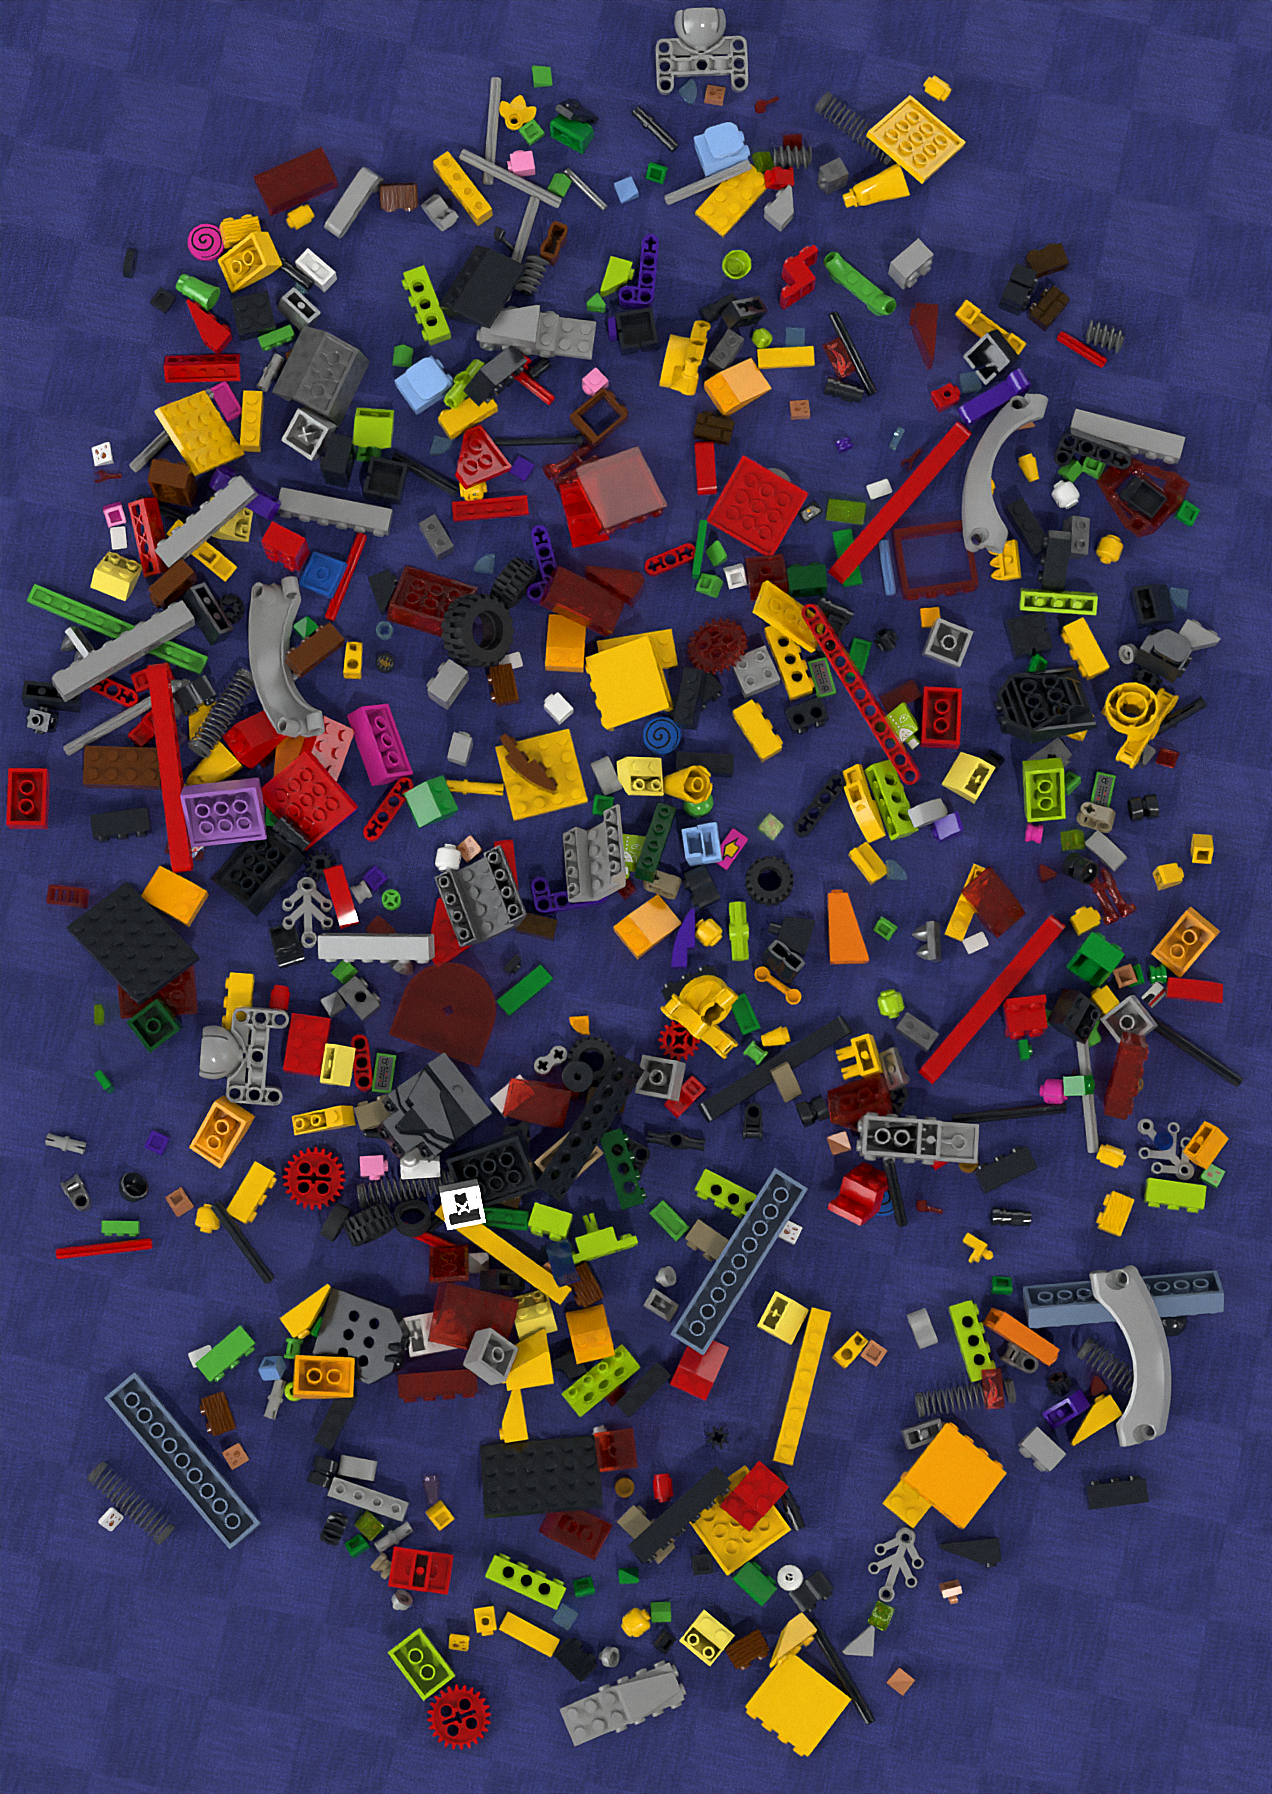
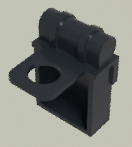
M1136 476L1129 480L1128 485L1122 489L1121 494L1118 496L1121 501L1126 502V506L1134 512L1137 511L1150 522L1168 499L1146 483L1144 479L1141 480Z
M295 923L292 929H285L283 925L268 929L279 969L305 962L303 946L300 942Z

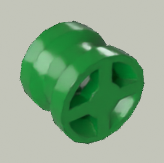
M1164 964L1159 965V967L1148 966L1150 985H1154L1156 982H1161L1162 984L1167 982Z

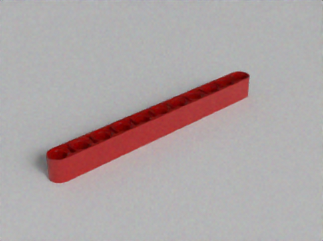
M957 421L830 568L828 573L841 584L844 583L968 440L972 432Z
M816 604L805 605L801 610L804 621L900 778L908 785L918 782L921 777L920 770L821 608ZM809 607L814 608L816 611L813 618L807 615ZM820 623L824 624L826 628L823 634L817 631V626ZM829 640H833L835 642L836 646L834 650H829L827 648V642ZM839 656L845 658L846 662L843 667L837 664ZM849 672H852L856 677L853 683L847 680ZM858 689H863L865 691L866 695L864 699H859L857 697ZM869 705L875 707L876 711L873 716L867 713ZM879 721L883 722L886 726L883 732L877 729ZM888 738H893L895 740L896 744L894 748H890L887 746ZM898 754H902L905 756L906 760L904 764H899L896 759ZM909 770L913 771L916 775L913 781L908 780L906 776Z
M168 663L152 664L147 666L171 867L173 873L193 871L192 847L180 798L184 782Z
M1052 914L1047 918L918 1071L920 1075L932 1085L1064 930L1066 926Z

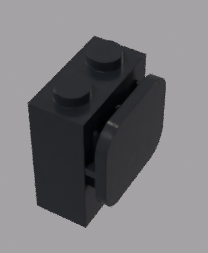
M1153 627L1133 661L1174 683L1177 677H1182L1186 670L1185 667H1188L1192 660L1190 656L1193 651L1191 648L1192 644L1188 639L1172 630L1164 629L1160 631Z

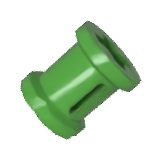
M754 1040L743 1053V1055H748L753 1059L757 1066L768 1054L767 1051L764 1052L760 1049Z
M286 1338L287 1349L284 1358L295 1359L296 1355H300V1347L303 1340Z

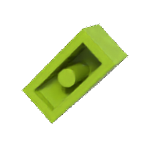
M613 256L610 257L600 290L601 297H606L627 286L629 279H633L635 269H632V262Z

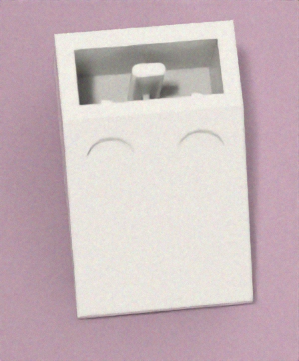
M450 1309L404 1318L411 1333L409 1338L410 1345L408 1347L410 1357L468 1347L466 1330L463 1329V1324L457 1325L459 1319L453 1318L457 1312Z

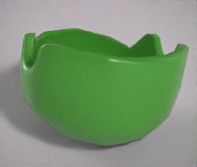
M712 795L706 801L698 804L683 800L685 812L694 818L707 815L714 805Z

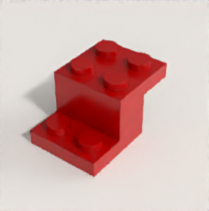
M815 245L804 247L799 252V255L796 257L791 256L784 261L782 278L787 283V286L781 290L779 302L783 310L814 290L816 278L808 267L817 262L818 249Z
M596 477L560 485L562 505L572 547L576 548L609 540L605 512L600 499Z
M1046 994L1011 998L1005 1001L1003 1004L1006 1021L1005 1038L1010 1037L1011 1040L1022 1039L1024 1035H1030V1038L1040 1037L1048 1028L1045 1011Z
M860 1163L843 1177L839 1196L829 1202L828 1210L859 1226L863 1225L880 1211L884 1192L889 1189L885 1172L872 1167L868 1163Z
M758 1461L721 1503L720 1507L750 1532L789 1486L763 1463Z
M394 1546L388 1586L448 1595L454 1555Z

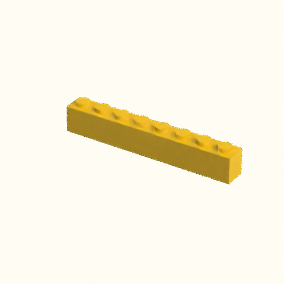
M813 1307L810 1310L772 1461L790 1466L793 1465L831 1312Z

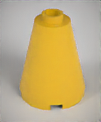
M690 766L663 778V792L693 804L704 802L711 795L712 783H710L709 779L711 775L702 766Z

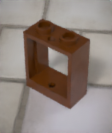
M604 387L569 416V421L593 448L628 421L627 413L629 412L623 404L619 405L615 400V395ZM604 399L620 418L597 436L581 417Z
M181 558L148 588L151 602L156 608L159 609L161 607L165 611L170 604L178 600L198 581L195 572Z

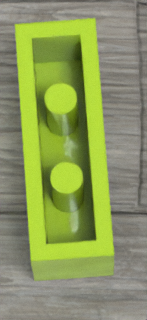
M1148 1178L1146 1179L1143 1202L1148 1203L1149 1207L1160 1208V1205L1168 1206L1167 1209L1169 1210L1186 1208L1187 1212L1198 1213V1210L1204 1209L1207 1186Z

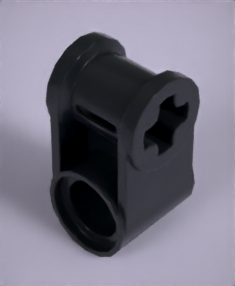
M751 1103L745 1108L742 1140L755 1138L762 1141V1108L756 1103ZM756 1107L759 1111L758 1116L750 1117L748 1109Z

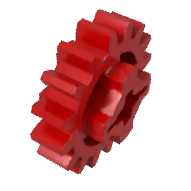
M671 1021V1027L665 1025L666 1032L660 1031L663 1038L658 1039V1042L663 1043L659 1047L660 1050H666L663 1055L667 1056L669 1054L670 1060L676 1057L679 1062L682 1057L685 1061H688V1055L694 1057L692 1051L699 1050L695 1044H699L700 1040L696 1039L679 1022L675 1025L674 1021ZM679 1028H680V1029H684V1031H683V1032H676L674 1029H679ZM668 1035L672 1039L671 1044H669V1046H667L666 1038ZM690 1036L692 1037V1046H691V1047H690L689 1044L687 1043V1039H688ZM676 1037L679 1039L684 1037L683 1045L680 1043L675 1045ZM682 1050L684 1053H674V1051Z

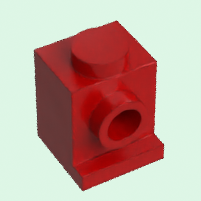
M773 167L772 170H766L764 174L765 188L781 190L782 188L785 189L788 185L794 186L793 167L787 169Z
M950 382L936 391H932L930 399L940 413L959 403L961 393L956 385L952 386ZM948 392L950 397H945L944 393Z

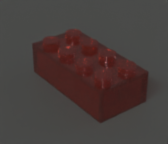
M322 147L253 176L255 185L270 216L338 187L336 176Z
M559 566L552 571L539 605L607 637L615 629L626 598Z
M1122 1032L1103 1101L1104 1115L1127 1120L1128 1114L1132 1115L1134 1108L1133 1099L1137 1097L1139 1090L1138 1078L1142 1079L1144 1072L1143 1060L1147 1061L1149 1054V1044L1146 1043L1145 1036Z
M469 1369L397 1375L399 1399L404 1400V1403H414L417 1398H423L424 1402L436 1401V1397H443L444 1400L456 1399L455 1395H463V1398H475V1394H479L478 1376Z

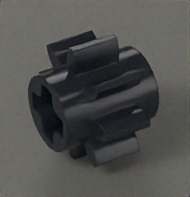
M883 628L876 633L875 637L877 640L874 641L877 649L889 652L896 647L897 643L895 640L898 639L895 631Z
M1056 1372L1049 1377L1050 1382L1046 1385L1053 1396H1064L1070 1391L1068 1386H1071L1072 1382L1066 1373Z
M713 1426L714 1432H707L710 1439L706 1443L712 1442V1449L716 1445L723 1449L722 1443H729L725 1440V1436H728L729 1433L724 1434L722 1432L723 1426L720 1430H716V1427ZM715 1432L723 1435L721 1443L712 1440Z

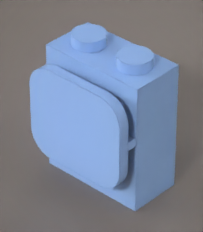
M726 122L709 127L705 130L704 134L694 137L695 150L705 176L713 175L748 160L750 151L748 145H744L743 132L738 130L737 125Z
M433 356L423 358L408 368L406 373L395 379L396 387L416 415L442 399L454 384L452 377L443 372L442 369L444 367L440 360H435Z

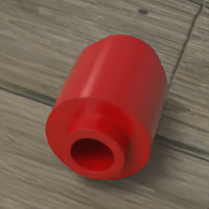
M274 985V989L271 990L268 1008L282 1009L287 1012L290 999L289 988Z
M669 1473L654 1475V1480H652L654 1499H659V1503L671 1501L670 1497H674L672 1478L669 1477Z

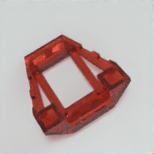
M1131 458V464L1128 468L1119 469L1110 466L1096 480L1101 492L1123 526L1138 538L1155 533L1180 507L1190 487V483L1177 473L1161 470L1157 466L1152 467L1143 464L1142 461ZM1144 472L1167 481L1163 486L1164 490ZM1132 473L1141 480L1144 479L1146 483L1168 498L1151 522L1137 511L1134 512L1126 506V502L1121 501L1118 497L1119 495L1115 492ZM1124 511H1126L1132 518L1129 519Z

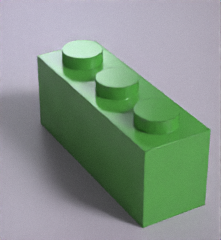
M239 1326L197 1361L195 1365L210 1382L215 1380L217 1383L225 1376L223 1372L229 1367L231 1370L240 1363L239 1359L243 1355L247 1357L255 1350L254 1346L256 1343L245 1329Z

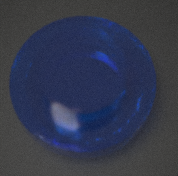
M1161 1131L1155 1135L1154 1145L1159 1150H1168L1173 1145V1137L1169 1132Z

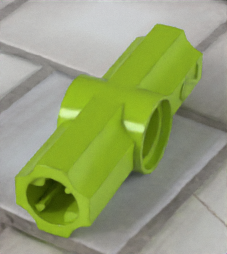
M474 359L464 372L455 376L453 380L455 384L444 396L445 399L443 401L447 406L452 409L458 408L468 396L463 391L479 369L485 365L484 362Z
M732 902L729 903V940H731L732 961L749 960V927L746 921V903Z

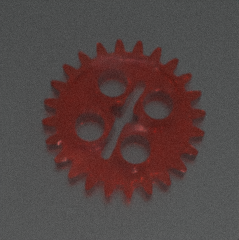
M720 618L718 622L712 619V624L706 621L705 627L699 625L700 631H693L695 637H689L692 643L687 644L689 648L687 653L695 668L703 669L706 674L710 670L713 675H715L717 670L722 674L724 668L730 671V665L736 667L735 661H742L740 655H746L744 649H748L746 645L748 639L740 624L737 625L735 620L731 623L729 618L724 622Z

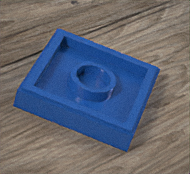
M313 551L298 584L302 588L333 599L348 564Z

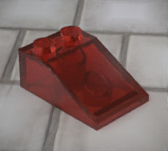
M916 302L915 309L911 308L909 325L912 326V334L926 368L931 370L935 353L939 304Z
M588 565L585 568L586 579L632 608L645 590L646 580L637 571L633 573L630 570Z
M990 866L961 890V893L985 929L997 938L1026 914L1019 901Z
M881 1073L827 1091L830 1122L832 1124L858 1123V1120H861V1117L867 1115V1113H878V1116L886 1117V1114H893L891 1093Z
M510 1078L502 1115L543 1126L564 1128L572 1091L565 1085Z
M468 1245L429 1247V1283L469 1281Z
M585 1510L547 1513L539 1532L595 1560L613 1525Z

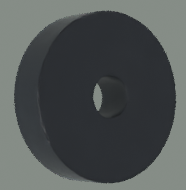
M128 248L123 265V277L132 279L138 259L137 249Z
M580 1060L570 1062L562 1073L564 1085L573 1092L585 1091L590 1087L594 1078L591 1066ZM575 1073H580L581 1079H576L574 1077Z

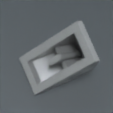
M653 1288L643 1307L670 1322L679 1305Z
M872 1625L867 1627L842 1650L843 1654L873 1656L875 1628Z

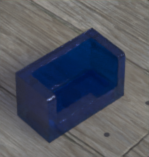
M565 1239L547 1245L546 1250L553 1278L558 1287L580 1281L581 1279L576 1270L572 1255L573 1247L569 1240Z

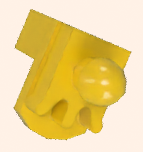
M969 1233L966 1234L963 1243L974 1249L969 1258L970 1263L974 1261L979 1263L982 1256L987 1260L993 1258V1253L987 1250L988 1245Z

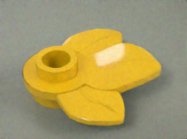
M519 95L510 104L501 101L499 112L505 118V124L509 129L518 130L523 126V123H528L534 119L536 107H526L522 95ZM513 119L518 121L516 124L511 123Z

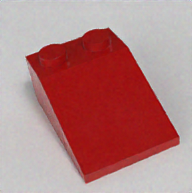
M261 711L236 723L222 737L237 760L252 769L287 736L277 733L265 711Z
M713 1340L703 1356L687 1345L670 1385L706 1401L729 1347Z

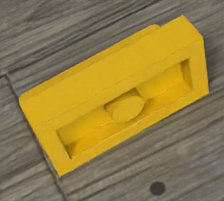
M864 842L848 854L871 885L889 872V869L868 842Z

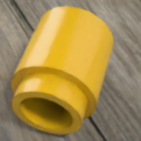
M935 75L932 78L929 76L923 85L926 87L924 91L938 101L942 100L944 102L952 91L949 84Z
M308 204L305 206L301 205L287 214L286 222L291 229L295 228V230H298L310 223L311 219L315 216Z
M1101 1144L1096 1159L1100 1160L1101 1163L1118 1168L1119 1165L1123 1166L1126 1155L1123 1154L1124 1150L1108 1144L1106 1146Z

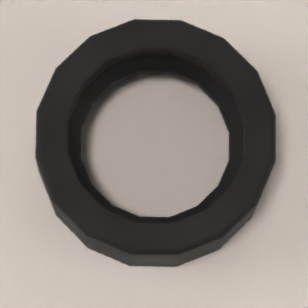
M408 1199L397 1205L394 1211L397 1231L407 1237H417L428 1231L431 1225V1212L428 1205L417 1199ZM409 1212H418L424 1215V1219L417 1224H406L401 1221V1217Z
M337 1203L326 1219L320 1235L332 1242L335 1241L343 1229V1223L349 1218L351 1209Z

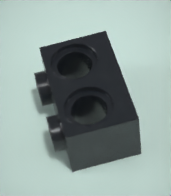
M756 296L732 301L721 313V316L731 330L757 324L768 310L761 298Z
M829 615L827 620L840 640L847 621ZM825 626L823 627L821 634L825 632ZM829 640L827 648L834 650L836 644L833 640ZM818 643L813 653L826 657Z
M821 696L785 709L784 712L792 734L797 733L798 735L808 732V728L813 726L819 728L826 725L829 718ZM818 710L821 716L815 718L811 715V711ZM799 716L804 722L799 725L795 724L793 718Z

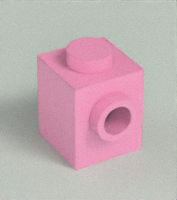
M518 150L510 154V161H507L509 172L519 177L535 175L532 151L524 152L523 150Z
M596 367L582 379V389L587 395L594 396L603 387L605 389L609 387V380Z
M383 1155L360 1156L362 1178L369 1177V1180H381V1176H385V1171H388V1160H384Z

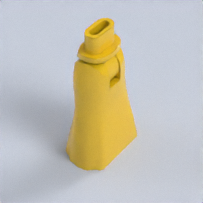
M896 163L879 174L859 182L849 189V193L842 195L846 208L898 199L910 196L902 169Z
M217 740L218 744L213 745V750L210 749V756L203 758L188 776L184 786L222 782L243 768V766Z

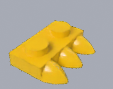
M1017 540L1006 541L1003 553L997 554L988 550L989 553L998 555L990 562L991 566L1000 568L991 575L993 579L1008 581L1022 578Z

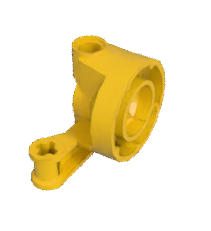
M702 320L695 321L690 338L670 335L659 386L680 391L685 395H694L696 393L699 380L698 366L701 365L708 341L706 338L707 331L711 327L708 322Z
M1136 682L1116 686L1108 694L1101 714L1106 717L1110 726L1115 730L1128 735L1126 742L1116 756V761H1122L1130 765L1131 769L1136 766L1144 748L1156 736L1161 722L1175 707L1179 698L1178 695L1173 696L1162 687L1155 695L1147 686ZM1126 710L1127 713H1134L1138 717L1130 718L1123 715V712Z
M703 975L694 978L685 985L679 997L673 994L671 996L672 999L660 1008L668 1018L678 1021L695 1038L702 1039L710 1045L723 1059L727 1057V1054L733 1047L738 1046V1043L729 1034L721 1030L717 1024L727 1017L731 1011L732 1004L739 997L722 979L716 976Z

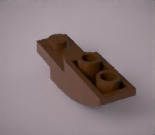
M505 733L499 737L500 742L509 753L505 757V761L521 778L540 790L554 795L558 793L556 788L558 786L557 782L552 776L550 778L545 773L547 769L541 761L537 763L534 759L528 763V756L524 751L520 752L517 749L518 743L512 736L508 737Z

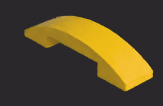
M966 299L955 316L980 338L987 332L998 329L1019 355L1026 346V343L1013 333L1009 334L980 313L981 310Z

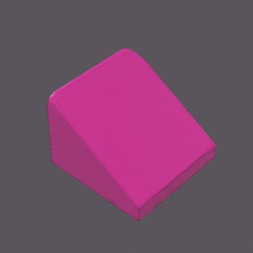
M121 502L103 506L108 527L127 522Z

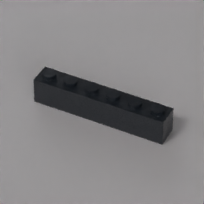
M715 1466L627 1547L642 1564L646 1561L648 1564L657 1557L655 1553L660 1548L664 1551L672 1543L670 1539L674 1535L679 1537L687 1530L684 1526L689 1522L695 1523L701 1517L699 1513L704 1508L708 1511L716 1504L714 1499L718 1495L723 1497L730 1491L728 1486L732 1483Z

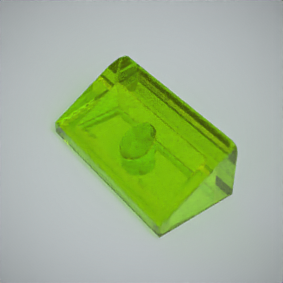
M829 499L826 520L863 525L866 503Z

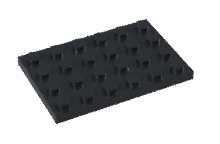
M125 882L66 927L67 931L139 1006L200 960L195 951L128 882Z
M595 1436L480 1446L485 1519L603 1508L598 1441Z

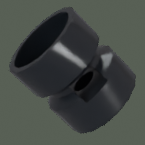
M1156 794L1144 795L1143 798L1139 796L1128 798V812L1131 822L1141 821L1144 817L1147 819L1159 818Z
M1078 853L1069 854L1063 862V873L1084 885L1093 883L1098 876V864Z
M821 1094L811 1098L810 1102L803 1101L795 1105L805 1128L815 1124V1120L821 1122L830 1118Z
M315 1455L312 1463L315 1469L310 1471L306 1481L330 1489L333 1480L331 1474H336L339 1463Z

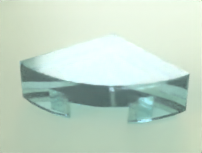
M693 79L689 80L679 90V94L691 106L697 97V86Z
M897 428L889 448L896 450L905 429Z
M434 436L430 455L445 453L452 446L453 440Z
M488 554L481 557L475 564L474 571L493 574L496 554Z
M1170 587L1169 595L1172 602L1177 607L1186 610L1189 590Z
M886 861L887 880L907 879L905 870L896 861Z

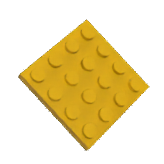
M911 95L871 128L866 135L922 184L962 149L966 143Z
M205 390L159 407L154 411L182 457L190 466L194 476L236 460L244 455L240 445Z
M569 729L518 741L516 746L520 752L524 751L528 756V763L534 759L537 763L542 762L547 769L545 772L549 778L552 776L558 784L556 787L558 793L555 795L540 790L521 778L505 761V757L509 754L503 745L495 747L514 821L588 803Z
M746 1465L728 1477V1480L732 1483L728 1486L730 1491L723 1497L718 1495L714 1499L716 1504L708 1511L704 1508L699 1513L701 1517L695 1523L689 1522L727 1576L791 1530L774 1505L750 1532L720 1507L721 1503L750 1472Z

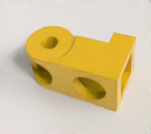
M347 641L343 670L344 678H362L363 642Z
M857 1331L831 1358L845 1369L869 1341Z

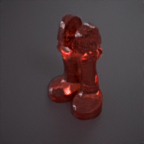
M590 445L579 447L569 457L556 464H546L542 467L546 477L550 481L554 480V486L559 494L560 485L568 484L580 474L588 472L600 460L597 454L585 462L581 459L592 450ZM574 463H577L576 467H574L567 473L557 477L566 468L573 465Z
M1102 868L1100 873L1105 882L1100 884L1096 878L1090 884V887L1093 888V893L1096 894L1105 913L1103 922L1107 926L1120 920V917L1123 919L1134 913L1137 907L1133 903L1127 904L1116 886V881L1112 878L1113 875L1106 868ZM1106 890L1109 891L1119 914L1112 907L1105 893Z

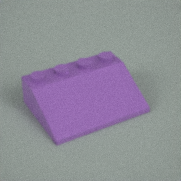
M259 778L183 787L180 798L191 847L267 839L263 796Z

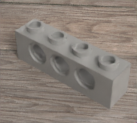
M337 1477L333 1478L327 1495L402 1522L409 1506V1502Z

